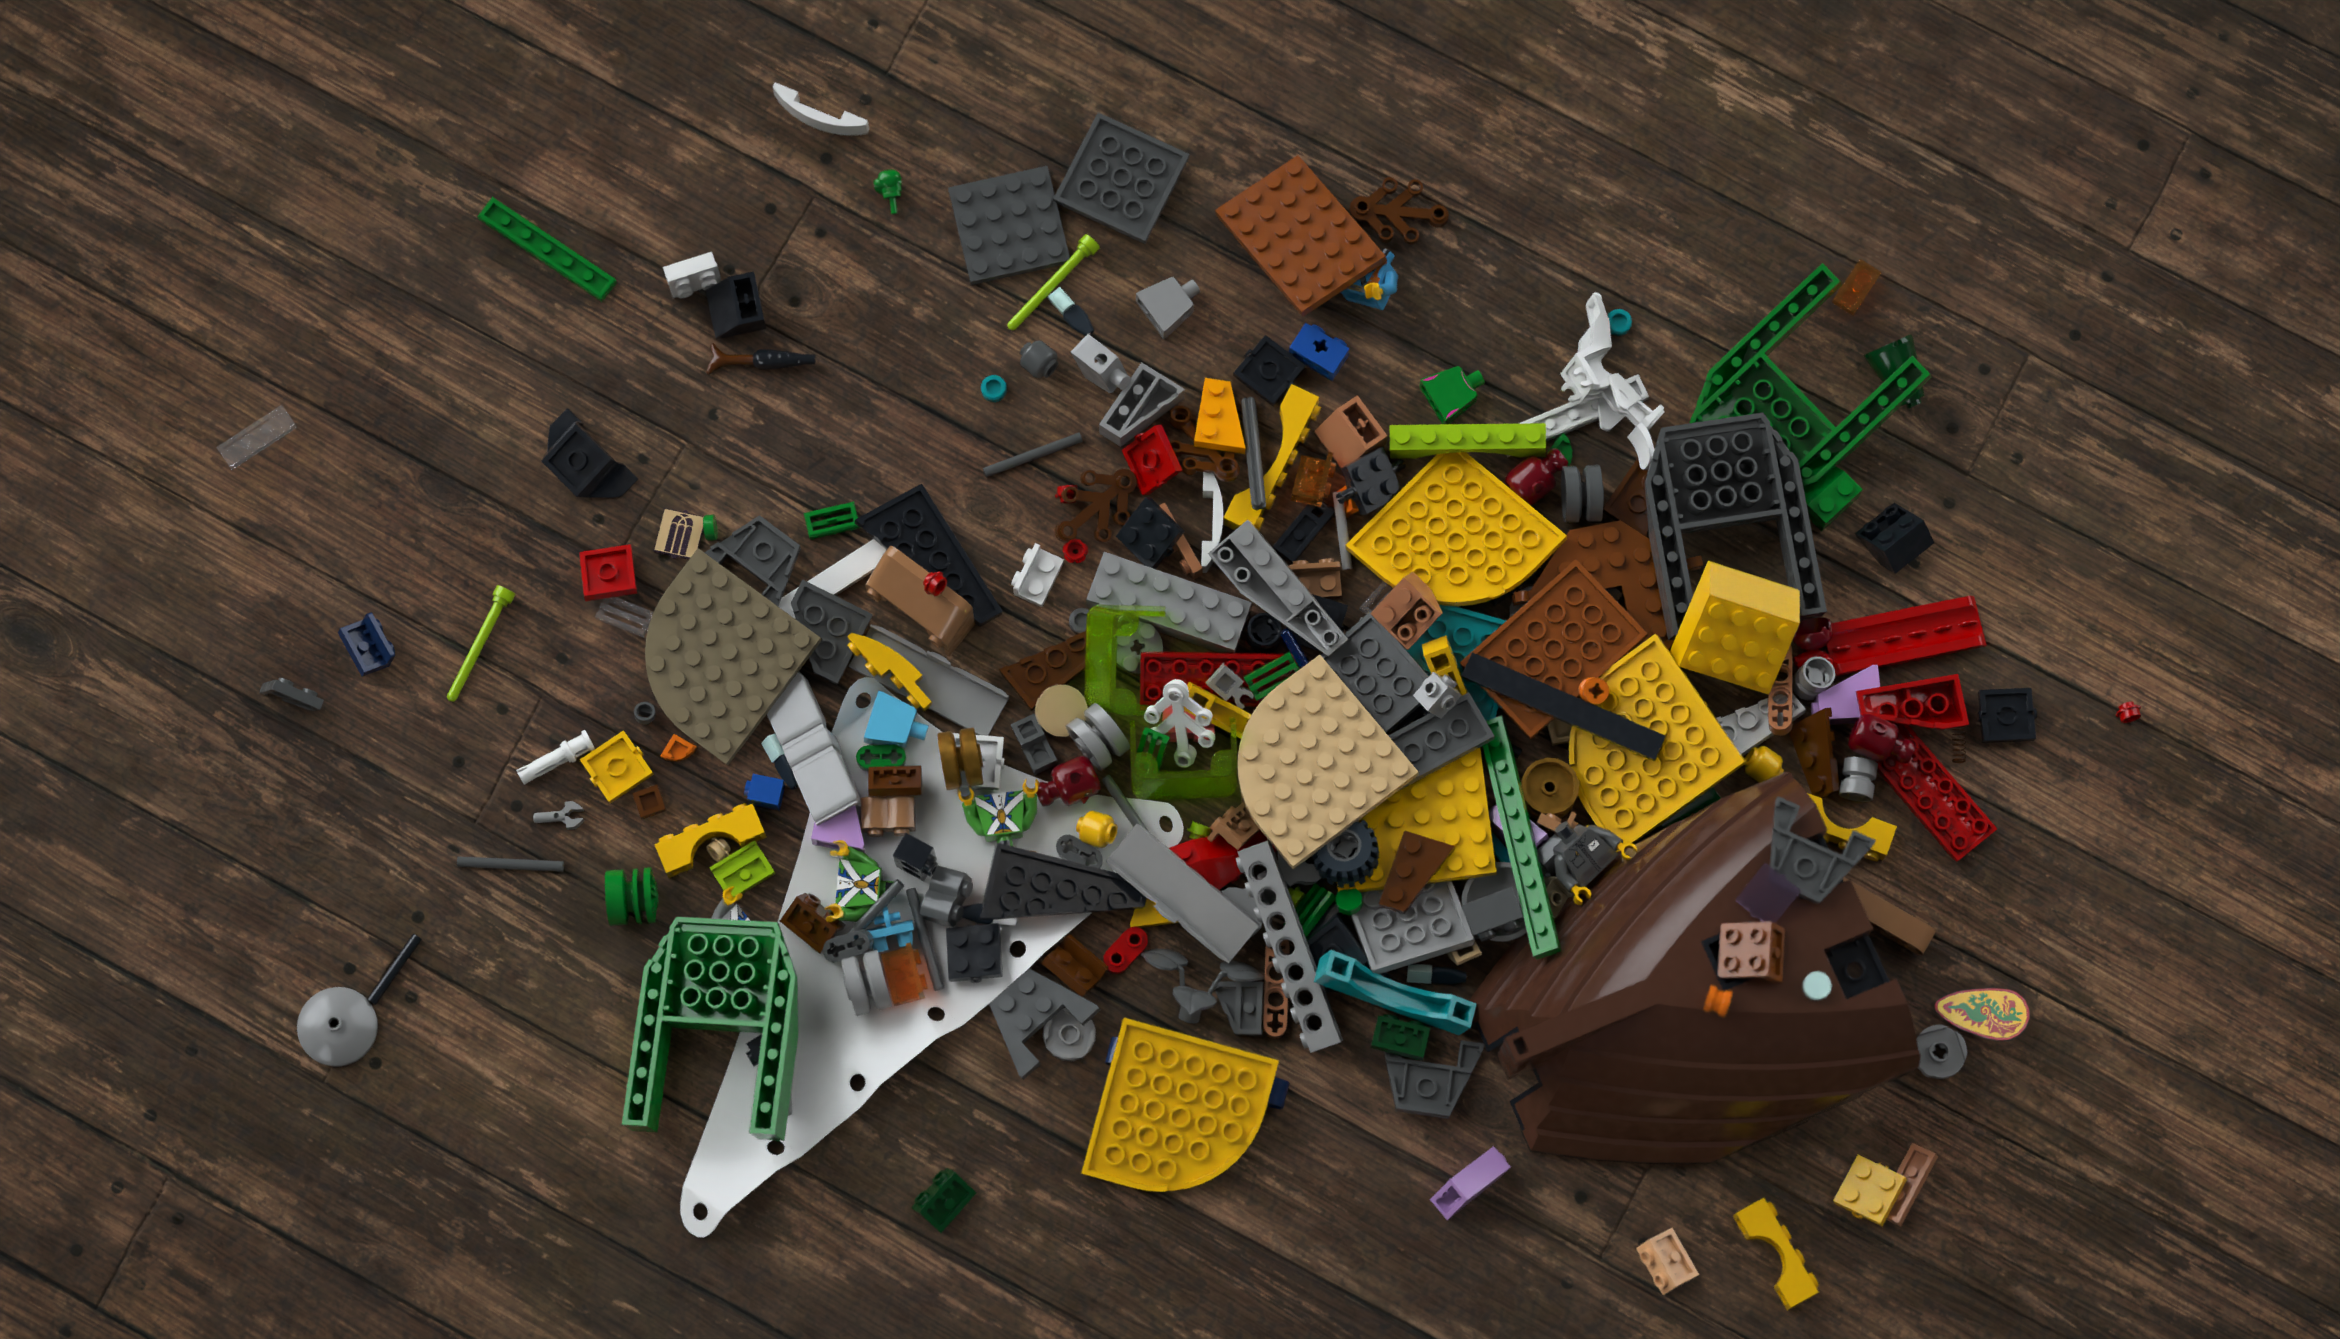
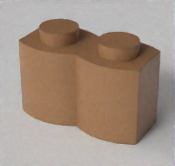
M914 796L861 798V829L863 833H867V836L882 837L885 832H894L895 836H904L905 833L910 834V832L916 831Z

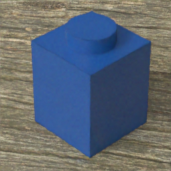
M753 774L752 780H747L744 796H748L749 805L753 804L754 806L780 811L786 785L782 779Z

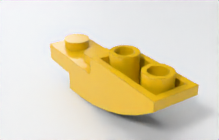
M850 633L847 636L850 642L847 645L856 657L860 654L867 661L864 666L874 677L878 674L883 679L888 673H891L892 676L889 679L899 690L902 687L909 694L906 698L914 708L918 709L920 707L925 711L932 705L931 700L917 685L923 679V675L902 655L871 638Z

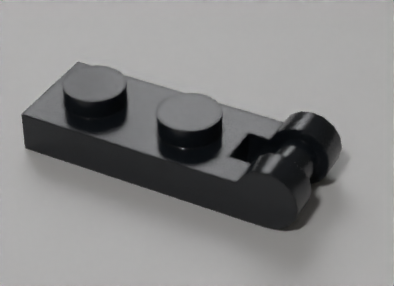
M1318 494L1311 499L1273 546V549L1291 564L1301 556L1335 515L1334 506L1327 505L1323 502L1324 498ZM1316 509L1322 513L1320 518L1313 514Z

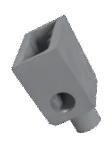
M1170 277L1137 292L1136 303L1161 337L1165 339L1194 312V304L1190 299L1199 294L1200 289L1194 280H1190L1183 286H1180L1174 277Z
M1087 334L1071 351L1084 377L1108 393L1114 392L1117 387L1124 390L1129 386L1131 378L1128 376L1120 359L1091 335Z

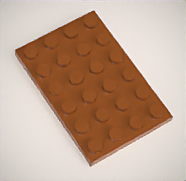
M1298 155L1215 210L1216 216L1302 317L1387 261L1386 255Z
M1576 559L1472 652L1579 698L1578 688L1584 679L1588 677L1600 678L1613 664L1641 643L1648 636V633ZM1472 652L1460 662V666L1465 669ZM1480 686L1530 740L1555 719Z

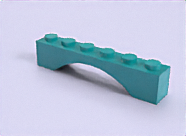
M1333 950L1320 957L1314 982L1456 1035H1460L1471 1028L1477 1004L1452 994L1426 991L1395 982L1377 973H1373L1372 970L1362 965L1355 958Z

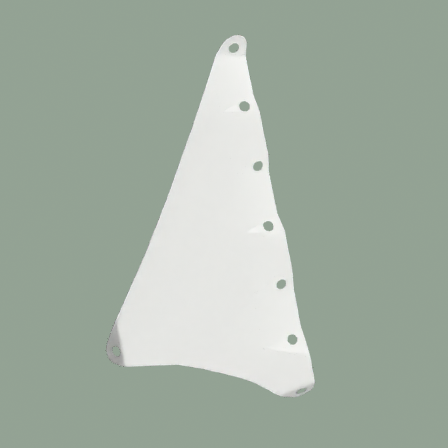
M870 677L858 679L849 688L832 730V734L839 742L841 756L859 793L860 803L861 798L869 797V771H864L858 766L856 754L863 746L875 745L864 743V734L878 690L898 699L876 679ZM861 693H868L871 696V702L865 708L856 706V698ZM917 713L915 722L929 725L925 740L910 736L907 747L903 748L906 754V764L904 766L922 767V795H910L915 798L916 831L910 832V835L934 847L937 858L935 862L938 863V866L964 872L972 879L973 890L971 895L964 901L963 906L976 903L982 904L997 841L986 842L985 836L977 835L966 822L962 807L963 802L960 801L957 794L958 789H946L937 733H942V731ZM867 752L865 757H861V759L865 760L866 764H870L872 759H880V757H872L871 753ZM892 752V756L883 757V759H891L892 764H896L897 759H902V757L898 756L897 752ZM1004 765V769H1001L999 790L972 789L974 796L1021 791L1023 790L1022 787L1025 779H1027L1026 785L1028 788L1035 787L1036 779L1039 783L1048 782ZM959 788L962 796L965 797L970 794L969 788ZM1093 795L1088 798L1085 804L1080 801L1071 806H1066L1061 798H1058L1050 806L1044 807L1037 796V814L1030 829L1023 832V838L1012 839L1013 847L1060 858L1056 851L1057 840L1063 835H1072L1080 839L1079 832L1076 831V825L1080 817H1084L1089 811L1112 816L1114 823L1117 824L1116 838L1112 844H1108L1104 848L1093 847L1102 854L1103 864L1101 869L1115 872L1106 860L1132 830L1133 826L1113 797ZM871 796V797H891V796ZM1126 798L1148 831L1167 848L1178 845L1182 839L1184 827L1181 817L1174 806L1165 802ZM856 804V811L861 828V806L859 807ZM810 813L798 859L778 919L797 975L798 1043L791 1088L792 1115L788 1116L785 1141H781L785 1149L782 1154L773 1155L767 1149L768 1143L773 1140H761L749 1133L758 1065L753 1067L746 1053L750 1049L746 1043L762 1033L740 1032L725 1077L683 1185L680 1214L686 1229L697 1237L710 1235L723 1216L774 1172L802 1157L827 1134L860 1109L883 1082L937 1038L968 1022L1020 975L1024 974L1048 949L1091 913L1018 918L1016 926L999 924L1003 977L981 979L979 983H972L970 980L949 981L946 928L952 927L925 920L944 985V989L934 991L906 894V890L916 888L921 905L929 890L932 876L927 875L926 879L922 881L896 867L893 854L903 836H895L894 832H885L882 837H869L861 829L865 854L875 860L878 866L882 868L883 881H895L898 879L904 884L903 889L886 906L888 907L889 914L900 913L901 919L891 921V924L912 920L914 930H912V945L899 947L896 934L888 935L886 939L889 950L878 952L892 1007L879 1010L875 1006L873 995H869L870 1012L856 1016L852 1001L848 998L843 976L845 975L842 962L832 963L825 958L823 953L819 954L780 922V919L796 896L801 894L815 895L821 901L823 907L836 903L839 859L843 858V856L833 857L830 855V851L839 852L840 850L812 844L811 836L815 821ZM1162 816H1167L1171 819L1173 824L1172 831L1165 832L1161 829L1159 821ZM1069 842L1067 845L1062 844L1064 853L1068 851L1078 853V851L1073 849L1072 842ZM1092 854L1091 857L1081 855V857L1086 859V865L1097 864L1095 855ZM961 918L954 927L983 924ZM873 920L865 930L886 926V924L875 925ZM842 921L846 926L843 930L838 931L835 937L846 934L857 922ZM858 936V939L852 943V947L857 945L862 947V944L866 943L865 939ZM1015 941H1022L1026 946V952L1020 958H1015L1010 953V946ZM864 953L855 956L859 961L861 971L866 970L863 961ZM932 1007L941 1008L945 1013V1017L941 1021H933L928 1016V1010ZM855 1074H861L865 1078V1086L861 1091H854L850 1086V1080ZM697 1203H703L707 1207L708 1214L704 1220L699 1221L693 1214L694 1206Z

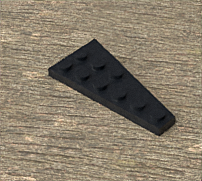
M923 484L855 519V524L886 550L889 546H893L929 573L941 571L943 577L947 579L946 586L972 606L974 622L979 627L1002 615V609Z
M996 843L979 921L1143 909L1147 897L1118 873Z

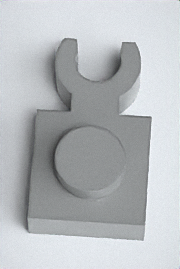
M1224 663L1205 682L1225 701L1233 696L1234 703L1241 709L1245 707L1240 701L1242 695H1248L1251 699L1254 697L1248 688L1240 687L1244 681Z

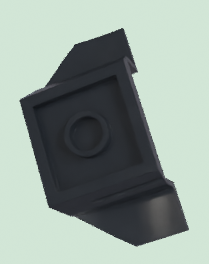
M567 408L550 425L547 452L541 462L576 497H621L633 486L638 478L623 463L616 462L582 428L584 424Z
M1334 901L1306 937L1316 967H1318L1320 957L1333 950L1355 958L1362 965L1370 969L1362 946L1340 918L1343 914L1337 909L1336 902ZM1387 972L1379 974L1383 977L1391 979ZM1324 986L1327 992H1339Z

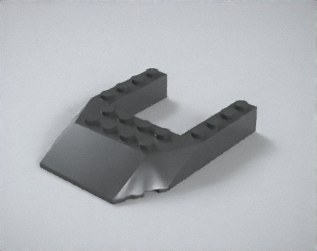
M1764 413L1661 428L1645 480L1649 540L1668 641L1675 640L1693 597L1681 535L1686 533L1776 520L1788 586L1800 591V620L1818 618L1824 615L1827 609L1799 462L1794 453L1790 452L1784 444L1779 433L1772 428L1770 421Z

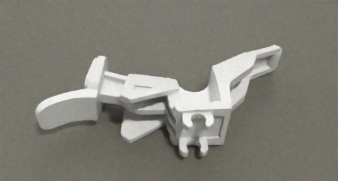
M1593 293L1586 303L1590 327L1579 340L1578 353L1574 355L1560 373L1566 382L1561 387V390H1572L1574 395L1568 398L1570 402L1579 400L1580 403H1586L1588 400L1597 399L1600 428L1604 431L1611 430L1626 416L1636 426L1627 438L1637 452L1640 468L1642 470H1649L1654 453L1649 430L1665 412L1663 410L1664 407L1659 405L1654 411L1641 402L1640 396L1618 373L1610 374L1603 368L1601 359L1612 347L1610 323L1601 295Z

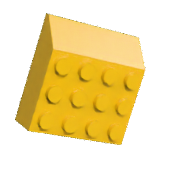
M1708 561L1670 649V653L1679 667L1769 695L1800 624V591Z

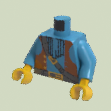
M1382 248L1381 251L1386 255L1387 261L1341 291L1346 300L1380 310L1385 308L1390 295L1397 292L1398 274L1391 266V262L1395 257L1391 251Z

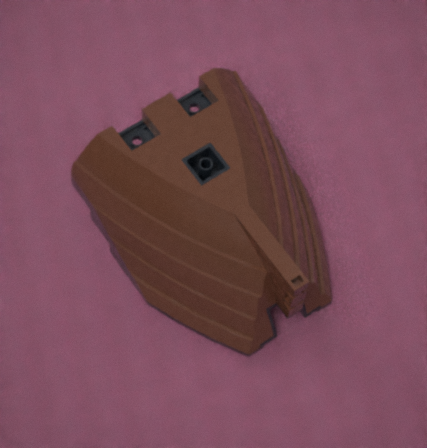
M1790 772L1781 773L1724 797L1701 811L1666 827L1635 844L1637 852L1631 848L1625 849L1624 853L1630 856L1631 860H1624L1621 851L1617 852L1619 855L1585 886L1590 890L1591 898L1587 899L1584 894H1578L1583 904L1577 905L1574 902L1573 894L1572 897L1566 900L1557 917L1553 918L1561 952L1536 960L1532 955L1528 934H1524L1517 938L1504 952L1469 1001L1477 1003L1472 1020L1476 1030L1478 1029L1487 1052L1501 1047L1497 1057L1507 1079L1510 1080L1533 1070L1538 1083L1509 1101L1530 1152L1593 1161L1640 1164H1710L1801 1126L1811 1118L1858 1099L1865 1092L1910 1074L1919 1067L1921 1054L1918 1049L1908 1003L1897 979L1889 981L1870 940L1869 934L1873 927L1851 879L1845 882L1842 879L1819 905L1768 882L1774 805L1778 796L1800 806L1790 832L1829 849L1823 838L1827 827L1816 804ZM1773 922L1785 928L1782 983H1771L1761 977L1720 978L1718 976L1721 924ZM1855 964L1861 968L1862 973L1859 978H1852L1848 975L1847 967L1849 965ZM1812 972H1822L1831 981V990L1822 1000H1811L1803 992V981ZM1711 985L1717 986L1720 991H1732V997L1725 1018L1720 1017L1717 1012L1711 1011L1707 1013L1703 1011Z

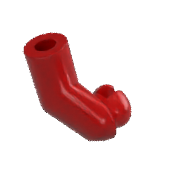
M1808 650L1793 657V662L1797 669L1802 667L1808 659L1818 656L1826 658L1833 665L1831 656L1821 650Z

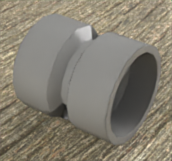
M1820 656L1808 659L1793 675L1794 693L1801 699L1807 701L1815 700L1817 695L1825 691L1835 679V669L1831 662Z
M1861 757L1845 758L1842 774L1846 778L1841 780L1839 796L1858 802L1872 801L1875 785L1871 781L1876 779L1878 763Z

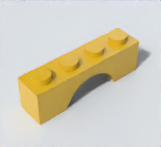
M1189 682L1187 685L1189 697L1203 708L1209 709L1212 712L1213 717L1210 723L1241 739L1245 726L1252 714ZM1184 707V711L1196 716L1193 712Z
M1809 794L1827 827V831L1823 836L1826 843L1829 841L1839 844L1838 847L1844 850L1854 830L1876 840L1875 844L1863 857L1871 861L1884 860L1897 826L1872 817L1866 824L1858 828L1846 829L1839 827L1826 816L1822 798Z
M747 803L740 804L732 809L733 812L724 816L722 813L716 814L708 818V822L700 826L692 824L684 828L683 833L676 836L668 834L661 837L659 843L654 845L668 878L692 869L697 849L702 843L711 838L726 837L732 839L741 847L754 840L757 842L766 838L753 804L748 806Z
M1762 1198L1737 1212L1733 1218L1746 1240L1758 1239L1772 1245L1779 1253L1782 1261V1273L1774 1289L1788 1311L1818 1293L1817 1287H1819V1284L1812 1272L1807 1273L1803 1266L1805 1259L1799 1249L1794 1250L1789 1242L1792 1238L1784 1225L1780 1226L1776 1219L1778 1213L1774 1205L1770 1201L1767 1203L1765 1198Z

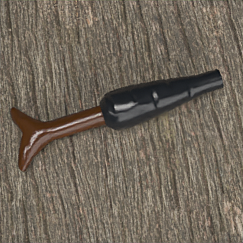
M712 343L711 352L713 358L706 372L710 375L725 365H754L759 370H773L816 364V355L772 349H759L753 355H727Z

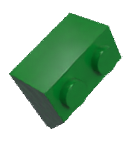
M1834 467L1816 483L1803 486L1809 520L1822 532L1859 498L1863 489L1845 471Z

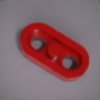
M1131 927L1111 945L1103 957V963L1108 966L1107 971L1112 974L1125 972L1141 953L1145 951L1148 945V937L1144 930L1138 927ZM1137 936L1140 941L1137 944H1132L1130 938ZM1119 955L1122 960L1120 963H1113L1112 957Z

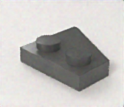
M284 678L263 683L259 692L266 696L271 693L282 698L281 700L310 711L320 710L324 701L317 697V692L307 688L299 690L293 687V682Z
M1220 981L1215 992L1236 1036H1263L1264 983Z

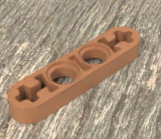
M1791 645L1779 672L1786 673L1788 677L1784 681L1775 680L1768 695L1769 730L1778 736L1786 735L1792 729L1793 655ZM1781 694L1785 695L1788 700L1784 704H1777L1773 701V698ZM1778 713H1783V726H1778L1777 724Z
M1286 939L1282 942L1281 946H1285V949H1282L1285 954H1289L1290 946L1289 941ZM1266 945L1263 1031L1269 1038L1277 1039L1286 1032L1288 998L1285 997L1281 983L1285 982L1284 979L1276 981L1269 976L1270 969L1274 967L1273 961L1269 962V958H1274L1275 954L1273 949L1268 948ZM1270 994H1281L1284 1000L1282 1005L1278 1007L1270 1005L1268 1002ZM1267 1011L1275 1013L1284 1012V1015L1278 1014V1024L1282 1025L1283 1028H1278L1276 1033L1272 1032V1028L1267 1027V1024H1272L1273 1013L1268 1015Z

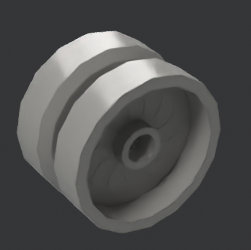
M1094 703L1084 711L1087 723L1082 719L1075 718L1066 725V729L1082 754L1088 757L1098 770L1102 771L1112 763L1110 752L1114 755L1122 756L1130 749V744L1106 711Z
M878 950L864 953L863 961L866 969L864 971H861L859 961L855 956L841 959L845 975L843 976L848 998L852 1001L856 1016L870 1012L869 995H873L875 1006L879 1010L892 1007Z

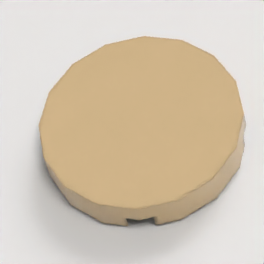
M1057 684L1048 687L1040 695L1035 705V716L1038 724L1046 732L1053 736L1066 737L1069 736L1066 725L1075 718L1086 721L1084 711L1088 707L1085 697L1079 690L1069 685Z

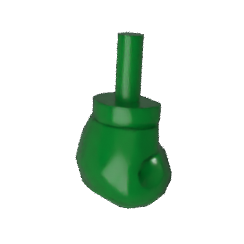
M892 169L884 170L874 180V188L877 193L883 195V199L890 200L891 214L895 215L898 214L896 198L901 197L902 179L898 171Z

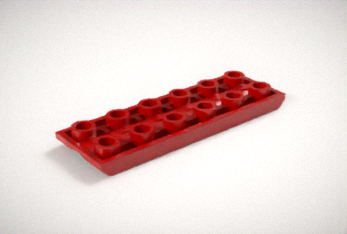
M1965 596L1831 623L1832 638L1826 645L1828 654L1833 659L1835 677L1860 672L1872 665H1878V668L1987 646L1974 596Z
M1141 652L1140 705H1155L1164 697V686L1175 679L1181 680L1187 685L1191 682L1222 698L1205 683L1222 663L1244 681L1240 687H1246L1250 690L1244 676L1284 654ZM1291 654L1298 665V655ZM1289 660L1252 680L1253 683L1289 665ZM1294 669L1257 689L1258 692L1294 673ZM1242 695L1240 701L1244 706L1257 707L1265 697L1256 701L1255 697L1251 699L1248 695ZM1231 696L1227 701L1237 706L1233 701V696Z
M1891 722L1899 729L1898 738L1901 740H1911L1915 743L1916 747L1909 763H1900L1895 757L1890 755L1886 761L1877 762V771L1949 856L1958 862L1994 833L1997 828L1910 726Z

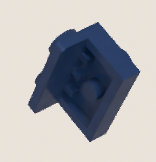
M372 612L367 613L363 620L342 627L338 631L341 640L362 677L390 666L395 657V649L393 644L386 639L381 622L375 619Z

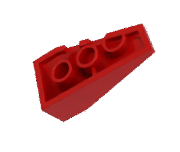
M1958 674L1856 691L1860 715L1871 714L1888 722L1940 730L1969 725Z
M1259 831L1237 850L1219 835L1212 842L1207 839L1208 837L1186 841L1169 849L1220 891L1228 883H1234L1240 878L1239 875L1242 874L1236 862V858L1239 857L1238 851L1268 841L1262 831Z

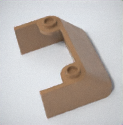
M889 546L865 584L867 596L876 602H879L880 599L882 601L888 600L924 627L930 635L928 640L939 649L943 646L945 654L950 657L975 625L972 606L948 586L938 596L927 594L924 591L923 581L929 572L897 548Z

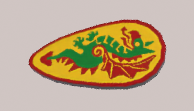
M1985 988L1958 991L1946 995L1935 1003L1936 1012L1953 1026L1995 1041H2010L2019 1037L2026 1030L2030 1020V1009L2026 1000L2017 992L2009 989Z

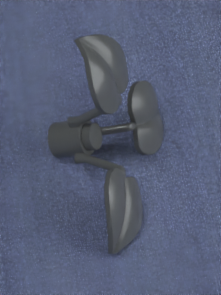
M1163 948L1150 949L1141 953V956L1152 966L1163 970L1176 969L1179 972L1180 986L1174 987L1172 993L1181 1005L1178 1017L1187 1023H1198L1201 1011L1216 1005L1217 1000L1212 993L1223 977L1228 976L1231 980L1238 982H1252L1264 980L1265 976L1249 964L1236 960H1231L1229 963L1224 961L1220 964V969L1223 971L1218 974L1208 992L1196 990L1185 986L1183 966L1188 965V960L1183 955Z

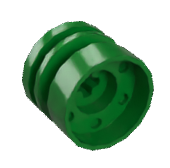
M651 867L644 868L643 880L640 879L638 868L633 869L632 881H627L623 869L607 870L605 872V900L610 926L627 925L629 913L633 912L638 924L643 922V912H646L648 923L656 922V912L659 907L658 887Z

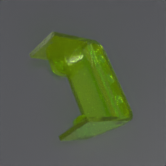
M1098 604L1089 609L1086 618L1084 693L1089 707L1096 703L1106 712L1120 715L1144 716L1146 709L1149 706H1154L1137 704L1136 696L1131 690L1116 688L1117 636L1126 637L1133 635L1139 626V616L1165 617L1166 606Z
M1229 717L1230 750H1220L1212 756L1211 770L1158 772L1157 760L1152 754L1146 752L1136 753L1135 720L1129 721L1131 787L1133 794L1142 800L1218 798L1232 795L1237 787L1235 717Z

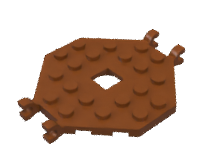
M1621 520L1570 530L1567 534V540L1556 550L1532 589L1514 592L1511 596L1513 606L1527 603L1577 559L1604 589L1622 588L1626 612L1648 633V636L1636 647L1654 634L1660 637L1668 650L1674 640L1668 641L1650 540ZM1701 556L1686 559L1688 571L1699 570L1703 566Z

